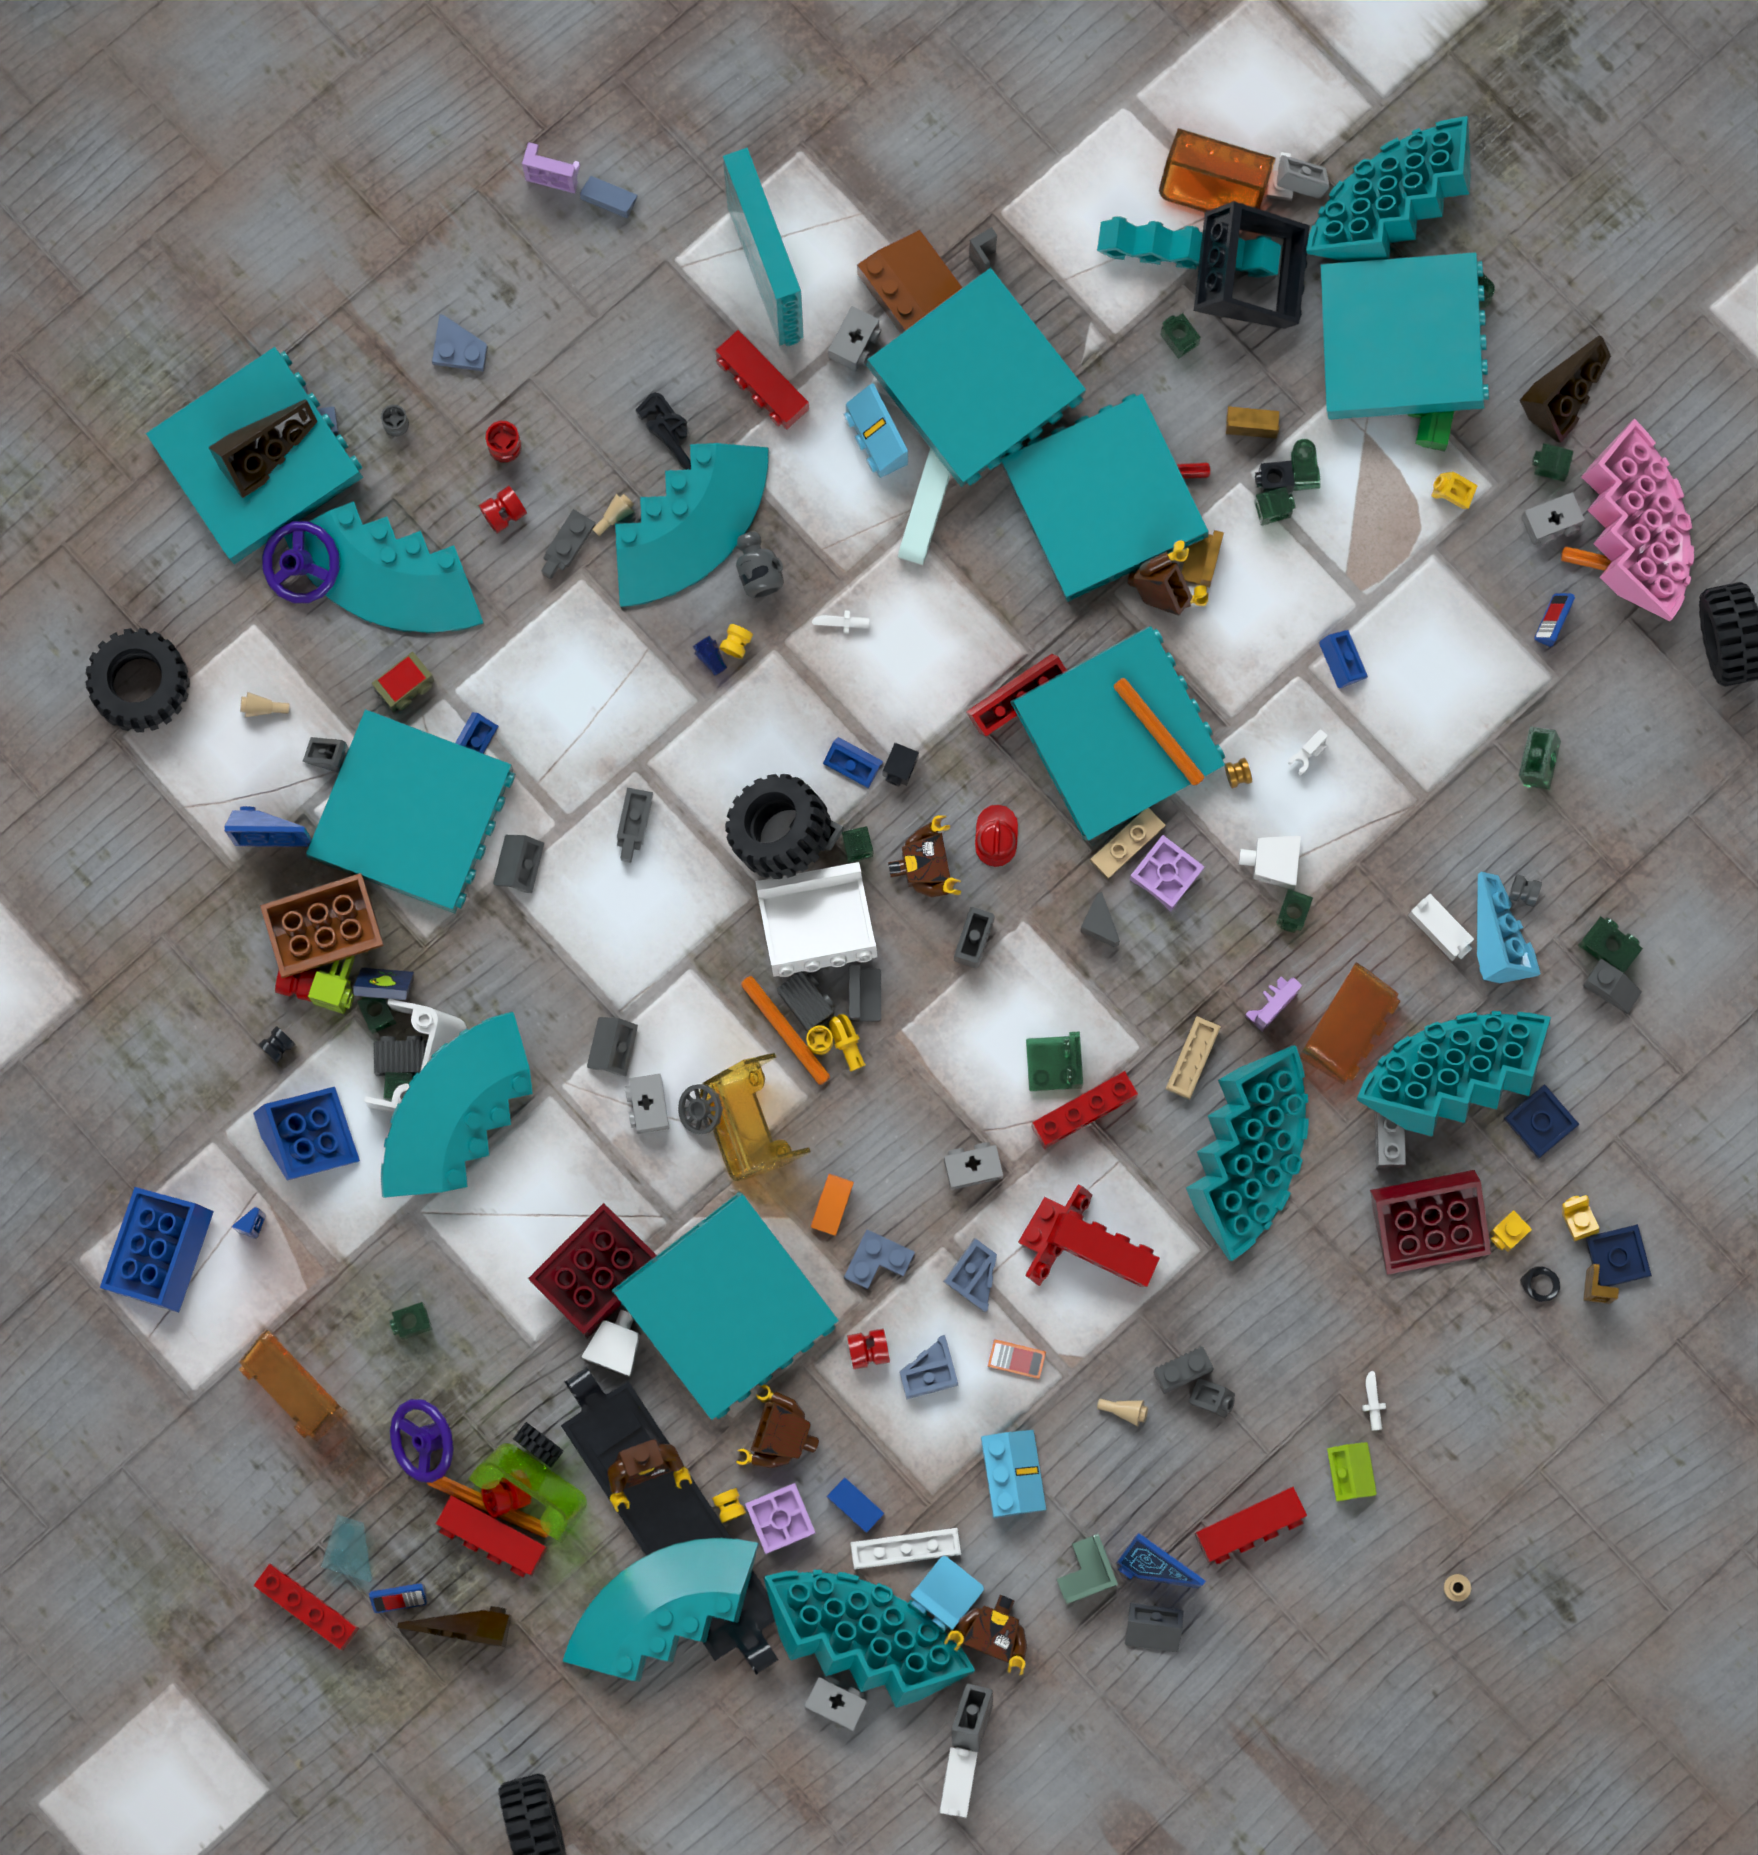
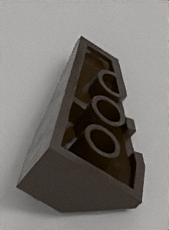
M1602 336L1594 338L1536 381L1519 400L1528 419L1556 442L1561 443L1577 425L1580 419L1577 414L1582 404L1587 405L1590 399L1587 394L1593 383L1599 381L1611 357Z
M304 399L228 434L208 448L220 470L238 494L244 498L268 481L270 478L268 475L278 464L281 465L286 460L284 458L294 445H298L318 421L308 401Z
M490 1606V1611L479 1610L398 1622L397 1628L506 1648L512 1615L506 1614V1608Z

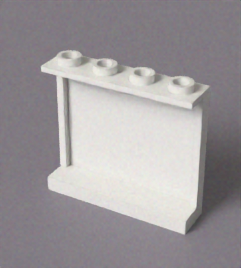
M859 862L797 873L796 876L790 878L783 876L782 879L771 878L755 881L773 977H788L801 971L814 972L828 966L841 967L849 962H867L872 958L878 957Z

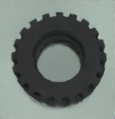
M1737 582L1705 589L1699 597L1700 626L1707 659L1716 682L1726 687L1758 680V606L1750 587L1745 583Z
M130 628L124 629V634L118 635L117 632L111 634L109 642L105 643L102 641L98 645L100 650L97 654L92 652L89 658L92 662L91 666L86 667L85 674L88 677V680L85 681L86 689L90 694L89 698L93 705L113 726L117 725L121 730L128 732L130 729H134L136 733L144 732L145 728H150L153 731L159 729L158 724L162 722L167 725L172 721L170 717L174 713L178 715L182 710L180 705L182 701L186 702L188 697L186 689L190 687V679L187 676L188 669L179 651L168 639H164L161 634L155 631L149 633L147 629L139 628L138 632H134ZM132 660H152L158 665L162 674L161 683L157 691L144 701L127 702L122 700L114 689V680L117 672L123 665Z
M777 774L767 775V779L763 780L761 777L754 780L755 784L750 787L748 785L744 787L740 797L736 796L733 800V808L728 810L727 817L730 821L725 823V831L728 833L726 837L728 844L732 847V851L751 871L757 872L759 876L764 878L771 876L773 879H782L783 875H786L787 878L796 876L797 871L804 872L809 868L808 865L812 861L815 863L820 858L819 852L824 851L828 844L825 841L826 838L830 837L831 829L828 826L831 824L830 815L827 813L828 809L812 788L798 777H792L789 774H780V777H778ZM782 811H796L794 824L784 837L774 842L761 843L762 830L770 818Z
M537 1773L504 1782L498 1790L502 1815L513 1855H566L558 1815L546 1777Z

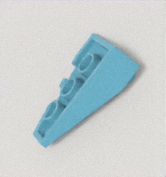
M1480 872L1478 873L1477 958L1483 980L1505 983L1540 975L1535 951L1531 942L1526 944L1520 932L1523 926L1520 920L1516 921L1510 911L1512 903L1508 899V894L1499 876Z

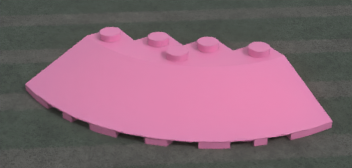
M1633 419L1581 476L1599 494L1587 511L1606 528L1594 542V545L1611 561V564L1600 578L1618 596L1671 621L1680 609L1685 598L1686 587L1691 581L1689 574L1690 566L1694 563V546H1691L1689 530L1692 529L1690 515L1685 512L1682 501L1684 494L1677 478H1672L1667 468L1670 465L1666 457L1661 458L1654 447L1655 441L1638 421Z

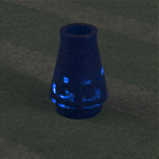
M711 636L704 638L693 646L696 651L694 654L714 676L728 668L716 640L713 641Z

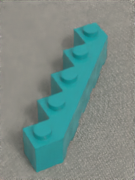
M1115 216L1112 217V220L1101 221L1097 251L1118 260H1125V256L1139 258L1141 263L1161 265V262L1167 261L1176 263V267L1197 270L1202 232L1195 226H1185L1182 230L1172 231L1164 227L1163 223L1157 221H1150L1147 225L1135 226L1127 222L1126 218ZM1259 235L1256 239L1251 240L1239 238L1235 271H1247L1248 277L1255 278L1278 275L1281 245L1272 241L1271 237Z

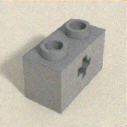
M851 306L828 349V358L854 371L857 370L859 364L864 365L870 353L867 351L870 343H876L881 333L879 319ZM857 336L860 337V340H857L855 344L852 343V339H855Z
M1573 492L1525 510L1521 517L1533 545L1541 543L1542 546L1554 542L1557 536L1564 533L1566 536H1571L1579 532L1580 527L1585 521ZM1552 517L1553 520H1559V523L1557 525L1555 522L1549 523V520Z
M661 1074L629 1078L630 1085L625 1086L627 1102L632 1101L634 1111L629 1112L631 1128L636 1127L638 1134L669 1129ZM644 1098H648L649 1102H654V1104L649 1105L650 1110H644L643 1106H639V1104H643Z
M1376 1113L1374 1116L1376 1168H1403L1405 1166V1129L1381 1114Z
M989 1142L974 1145L975 1150L964 1152V1148H958L948 1151L949 1155L944 1156V1163L950 1189L956 1190L1003 1179L997 1146H990ZM970 1159H974L975 1163H980L976 1171H972L971 1167L966 1168Z
M826 1676L824 1679L818 1677L804 1707L854 1731L867 1703L863 1699L865 1694L852 1687L848 1691L838 1687L840 1681L830 1676ZM838 1694H841L842 1701L845 1702L844 1707L838 1706L837 1709H833V1703L829 1701L830 1697H836Z

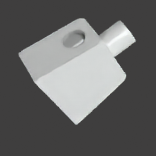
M1301 836L1258 838L1256 850L1240 849L1239 865L1254 866L1253 879L1294 890L1297 881Z
M620 1310L615 1324L606 1320L601 1323L582 1355L583 1360L631 1378L640 1335L630 1330L634 1319L629 1312Z

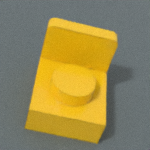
M1454 471L1441 473L1434 481V490L1431 496L1435 499L1444 498L1462 509H1469L1478 485Z
M1587 1195L1582 1197L1573 1196L1562 1204V1216L1574 1242L1599 1233V1226L1589 1207Z
M1513 1210L1489 1233L1493 1236L1491 1241L1498 1249H1505L1509 1252L1532 1229Z

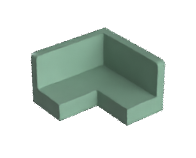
M1099 1534L1072 1544L1081 1570L1056 1579L1065 1604L1117 1585Z

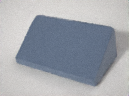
M593 176L589 177L580 192L581 200L627 219L638 197L637 194Z

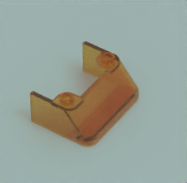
M266 1329L239 1360V1363L242 1365L239 1370L248 1380L254 1378L297 1423L294 1428L304 1439L309 1435L312 1439L318 1441L348 1411L338 1404L279 1342V1338Z

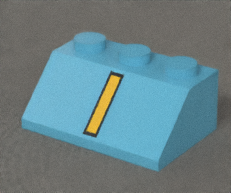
M872 383L846 403V413L843 415L850 428L854 426L858 434L855 436L856 442L861 450H866L869 456L866 461L872 473L877 471L881 478L908 465V450L874 383Z
M1034 1430L981 1436L993 1518L1046 1510Z

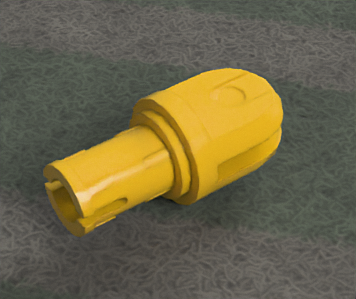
M838 1014L837 1017L833 1016L829 1021V1027L835 1041L834 1046L836 1049L843 1051L850 1072L866 1066L857 1046L860 1037L858 1034L856 1035L850 1019L844 1014Z

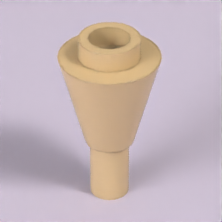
M616 494L603 518L596 524L593 531L600 536L610 525H614L634 513L635 511L632 507L635 504L625 494L621 497Z
M247 692V697H241L240 712H245V718L271 714V712L288 714L289 703L272 702V700Z
M1099 1399L1097 1409L1112 1412L1114 1415L1136 1426H1139L1140 1422H1145L1148 1413V1407L1144 1406V1400L1112 1402Z

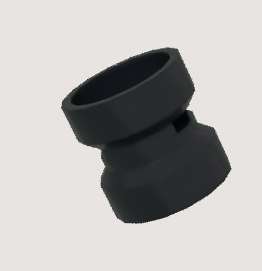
M276 1026L271 1031V1036L268 1039H263L258 1045L278 1063L283 1058V1053L286 1050H291L296 1044Z

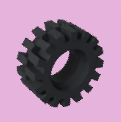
M527 1422L524 1423L513 1438V1440L550 1468H552L564 1452V1450Z

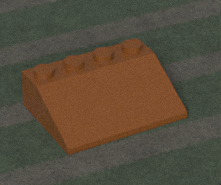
M921 230L879 249L857 264V275L901 334L963 288Z
M361 873L260 905L281 978L384 946L368 888Z

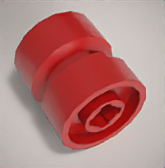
M497 421L488 427L485 440L490 455L495 460L503 463L515 460L521 452L522 445L517 428L508 421Z
M510 486L499 491L496 499L489 498L478 505L485 519L496 533L508 527L510 520L516 522L527 514L520 499Z
M313 968L285 978H281L279 971L275 984V993L289 997L296 994L297 999L312 1002L308 995L316 972L321 970Z
M884 1328L869 1331L867 1336H864L862 1333L847 1335L853 1370L868 1367L870 1362H873L875 1365L890 1363Z
M519 1472L503 1477L502 1481L497 1479L482 1485V1501L487 1512L494 1518L510 1512L511 1509L517 1510L531 1503L529 1485L525 1477Z

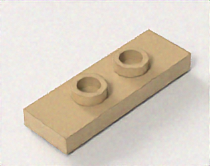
M1147 808L1097 852L1090 861L1109 879L1161 832L1166 825L1150 808Z
M1196 1016L1165 1090L1190 1100L1221 1026Z

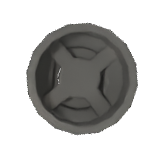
M393 404L383 409L381 421L385 431L391 436L403 435L409 427L405 410L401 406Z
M1517 874L1508 899L1513 901L1521 899L1526 905L1534 907L1542 882L1537 880L1526 881L1525 876Z

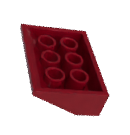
M1475 1170L1370 1190L1373 1213L1387 1275L1491 1254L1482 1185Z
M603 1203L528 1280L588 1339L600 1327L601 1323L607 1320L622 1305L612 1290L657 1255Z

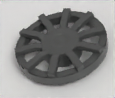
M704 1084L692 1085L685 1089L678 1104L679 1117L684 1127L694 1134H706L713 1131L720 1124L723 1107H721L719 1094ZM699 1089L704 1090L702 1098ZM692 1091L695 1092L696 1099L689 1095ZM709 1093L711 1098L709 1100H706ZM686 1099L690 1101L688 1107H685ZM713 1101H714L715 1107H711V1106H710V1104H711ZM685 1111L689 1112L691 1116L689 1119H687ZM715 1111V1116L712 1115L710 1112ZM707 1118H710L713 1121L711 1125L709 1124ZM693 1120H697L696 1128L690 1124ZM702 1120H703L706 1129L700 1130V1129H701Z

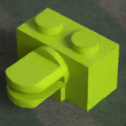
M355 955L345 959L340 976L339 973L344 959L335 961L330 973L316 972L308 995L314 1005L341 1014L345 1013L346 1008H351L355 995L352 993L351 981L348 978Z

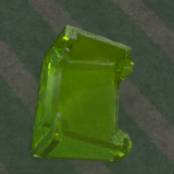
M510 1443L499 1445L476 1467L468 1480L483 1489L495 1488L502 1481L503 1477L547 1507L541 1517L542 1529L562 1544L585 1511L587 1506L586 1496L579 1489L515 1445Z

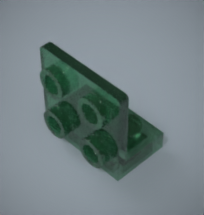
M1080 1031L1069 1032L1068 1036L1026 1039L1029 1091L1082 1089L1083 1072Z

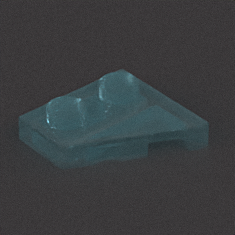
M337 1515L320 1567L371 1582L372 1576L364 1523Z

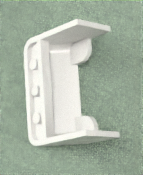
M388 999L387 1004L391 1010L412 1014L411 1023L414 1029L429 1035L421 1070L442 1045L450 1043L459 1036L460 1032L467 1029L465 1023L455 1016L430 1007ZM408 1084L398 1086L393 1093L391 1102L366 1096L364 1102L370 1108L394 1113L397 1104L401 1103L403 1096L410 1086Z

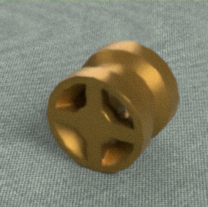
M1246 758L1239 759L1234 764L1231 762L1225 763L1226 776L1232 789L1236 788L1240 783H1252V775Z

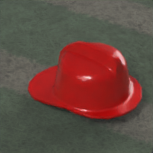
M991 805L983 809L977 819L976 854L986 865L993 867L1004 866L1012 860L1016 853L1018 838L1017 818L1013 811L1006 806Z

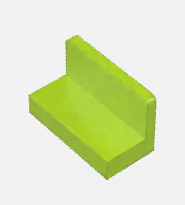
M1367 1442L1327 1448L1336 1502L1370 1497L1377 1494Z

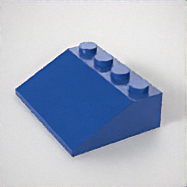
M134 1187L100 1288L179 1313L214 1211L193 1202Z

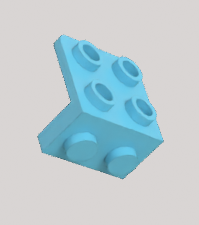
M942 1556L910 1595L914 1599L911 1604L923 1614L926 1610L935 1616L932 1621L944 1631L947 1627L953 1630L958 1624L959 1619L966 1614L981 1595L984 1587L947 1556Z

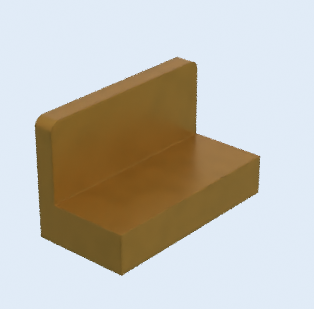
M1228 406L1225 434L1277 439L1280 411Z
M1214 530L1213 535L1209 534L1208 538L1188 546V557L1184 561L1181 572L1186 582L1210 588L1224 532Z
M1593 1264L1586 1270L1583 1301L1611 1304L1618 1299L1619 1288L1599 1286L1600 1264Z

